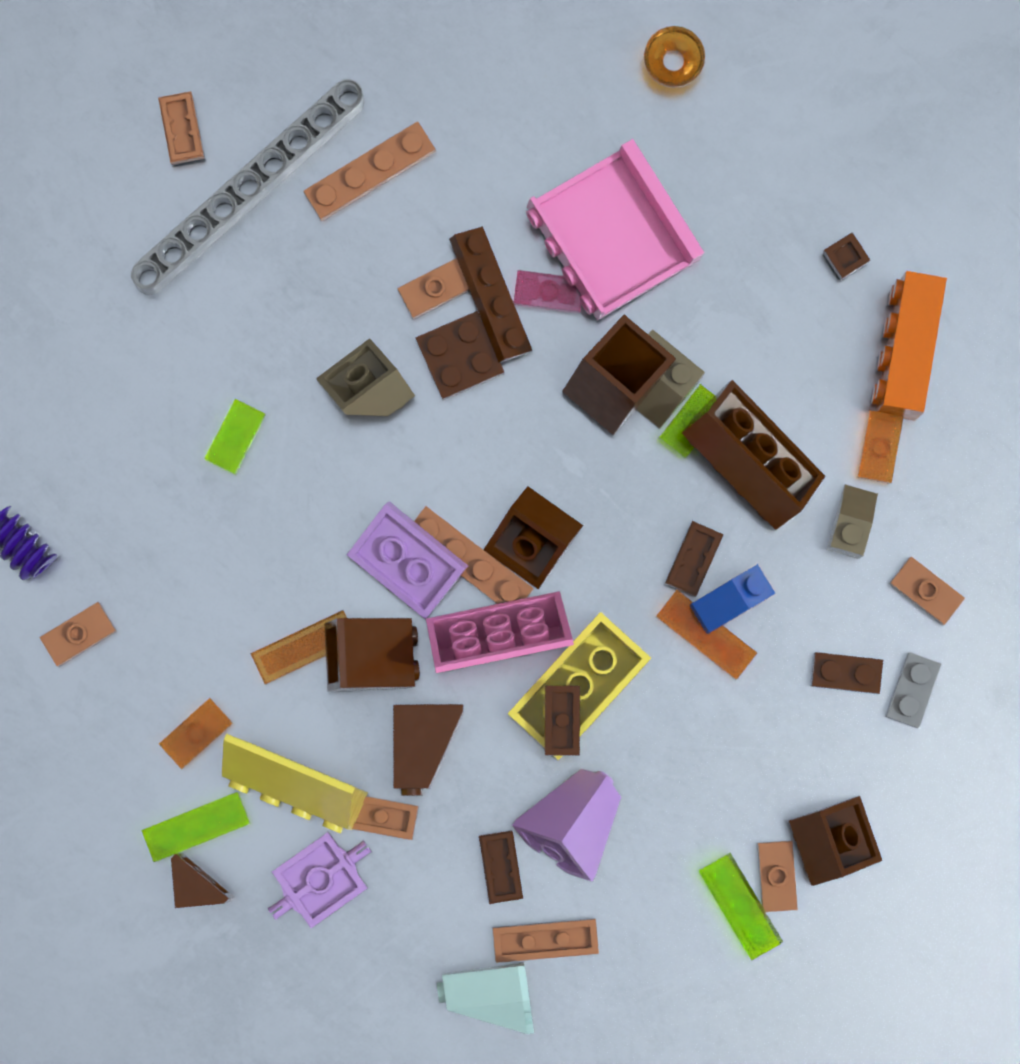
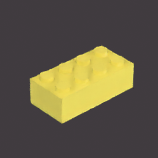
M602 612L573 641L574 645L569 646L507 714L544 749L545 685L580 686L581 736L651 659L647 653ZM562 756L553 757L558 761Z

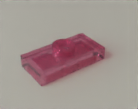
M522 270L517 271L514 305L580 314L581 302L579 297L582 295L575 285L570 286L564 276Z

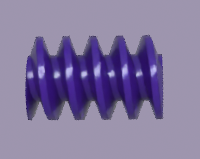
M8 506L0 511V549L3 548L0 557L4 561L13 558L10 562V568L12 570L22 568L19 573L20 579L35 578L47 569L58 555L54 553L46 557L44 554L49 545L45 543L36 547L35 543L39 535L36 533L27 537L26 533L30 525L27 523L18 527L16 524L21 516L16 514L8 517L7 514L12 507Z

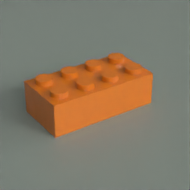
M906 271L901 279H896L895 285L891 286L888 305H893L894 307L893 312H890L889 318H886L883 329V338H888L887 346H884V350L880 351L877 371H882V377L878 380V384L874 385L871 404L877 405L875 414L916 421L924 413L947 278Z

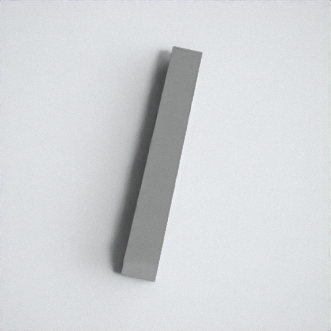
M351 79L338 82L133 266L131 271V279L137 289L147 295H153L161 291L359 114L364 106V96L360 84ZM346 91H352L358 95V98L354 103L347 105L339 100L340 96ZM326 113L331 115L333 120L330 125L320 127L315 124V119L318 115ZM295 136H304L308 140L306 146L298 150L290 146V141ZM271 158H278L283 162L282 167L276 172H270L265 169V163ZM247 180L255 181L258 184L255 192L248 195L240 192V186L243 182ZM226 202L231 204L232 211L226 217H219L215 214V208L220 203ZM196 225H203L207 228L206 235L198 240L192 239L190 237V230ZM177 247L182 250L181 257L176 262L165 260L164 256L168 249ZM154 270L157 275L155 281L149 285L141 284L139 278L142 272Z

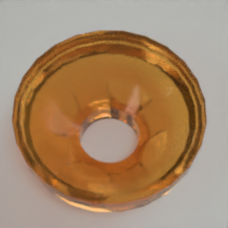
M670 26L658 30L648 40L644 51V64L648 74L658 84L669 88H680L689 85L700 75L705 63V50L701 40L691 30L679 26ZM667 54H679L683 58V66L677 71L667 69L663 63V59Z

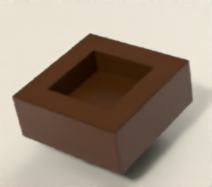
M853 232L823 251V254L840 280L871 261Z

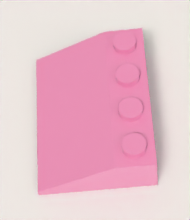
M560 591L426 619L436 673L574 645Z

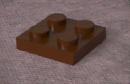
M478 311L415 337L443 401L505 374L501 363L497 360Z

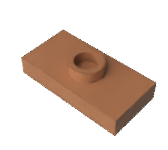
M192 92L158 97L171 165L205 159Z
M457 258L397 288L413 320L470 291Z
M912 556L909 557L889 583L942 625L947 623L965 599V597Z
M97 602L39 638L56 666L59 667L117 631L101 604Z
M793 841L757 843L762 912L798 910Z

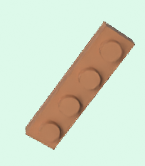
M417 121L303 192L322 222L436 152V149Z
M427 506L424 507L414 520V522L468 565L461 577L496 604L527 598L534 590L529 584Z

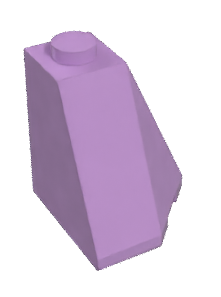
M580 769L516 819L512 826L529 847L538 853L542 850L550 858L558 861L556 866L564 872L592 882L596 876L621 796L613 786L614 781L604 772L597 771L594 773Z

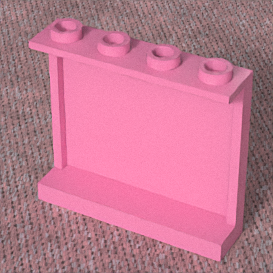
M634 139L621 145L618 152L537 199L533 196L527 204L528 211H526L528 220L535 229L540 228L546 238L544 240L546 249L553 258L556 256L559 258L564 266L562 268L564 278L570 286L575 285L582 295L579 297L581 305L589 315L593 313L597 321L698 262L705 253Z

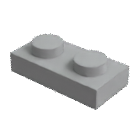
M908 652L885 717L919 728L941 663Z

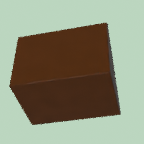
M175 853L171 858L175 908L225 904L231 902L235 897L183 853Z

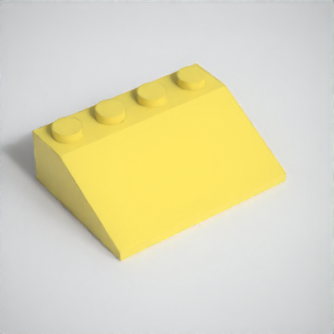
M226 734L223 740L222 777L230 780L229 787L246 794L249 788L262 793L260 800L279 807L282 801L293 806L291 813L310 820L312 815L324 819L322 826L340 834L343 828L353 830V825L356 823L368 792L229 734Z

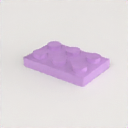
M390 501L383 506L347 553V556L424 619L430 616L468 567L466 563Z

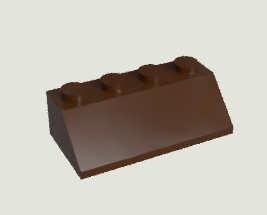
M733 379L693 417L682 432L689 443L712 464L717 472L722 474L736 489L737 493L744 497L762 519L767 521L775 530L804 509L825 478V475Z

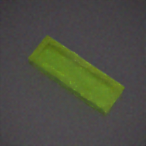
M235 792L141 831L153 862H157L175 853H180L247 826L251 822L239 792Z
M731 852L699 870L751 961L783 942Z

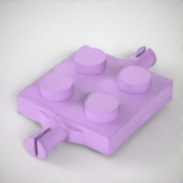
M327 832L273 870L272 873L281 885L284 895L282 899L268 907L269 912L272 913L283 906V908L272 915L274 919L277 920L293 908L303 916L309 927L313 928L368 889L358 875L355 865L356 862L372 852L367 847L357 855L358 851L367 846L365 841L363 840L346 852L337 845L330 833Z

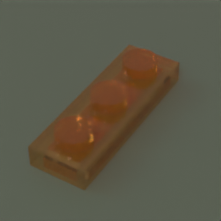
M676 590L657 614L656 618L733 679L737 680L756 656L757 652L723 625L706 634L690 607V604L693 602Z

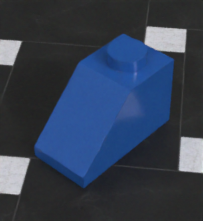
M757 564L690 604V607L706 634H709L776 593Z

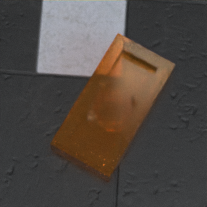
M869 411L857 478L886 484L892 483L903 416Z
M209 698L164 738L159 745L183 770L234 723Z

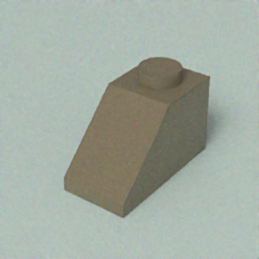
M844 485L826 550L856 559L864 556L873 524L877 493Z

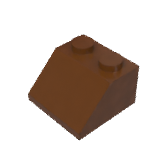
M527 486L510 507L483 550L539 589L583 525Z
M860 796L789 820L793 837L797 843L811 886L842 878L883 861Z

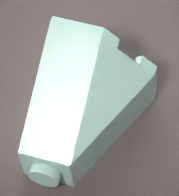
M524 962L442 974L443 982H436L439 1003L446 1002L448 1011L521 1033H534Z

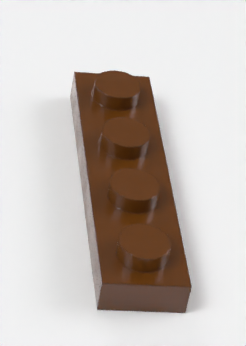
M483 226L454 234L449 238L498 362L501 363L527 355L533 351Z

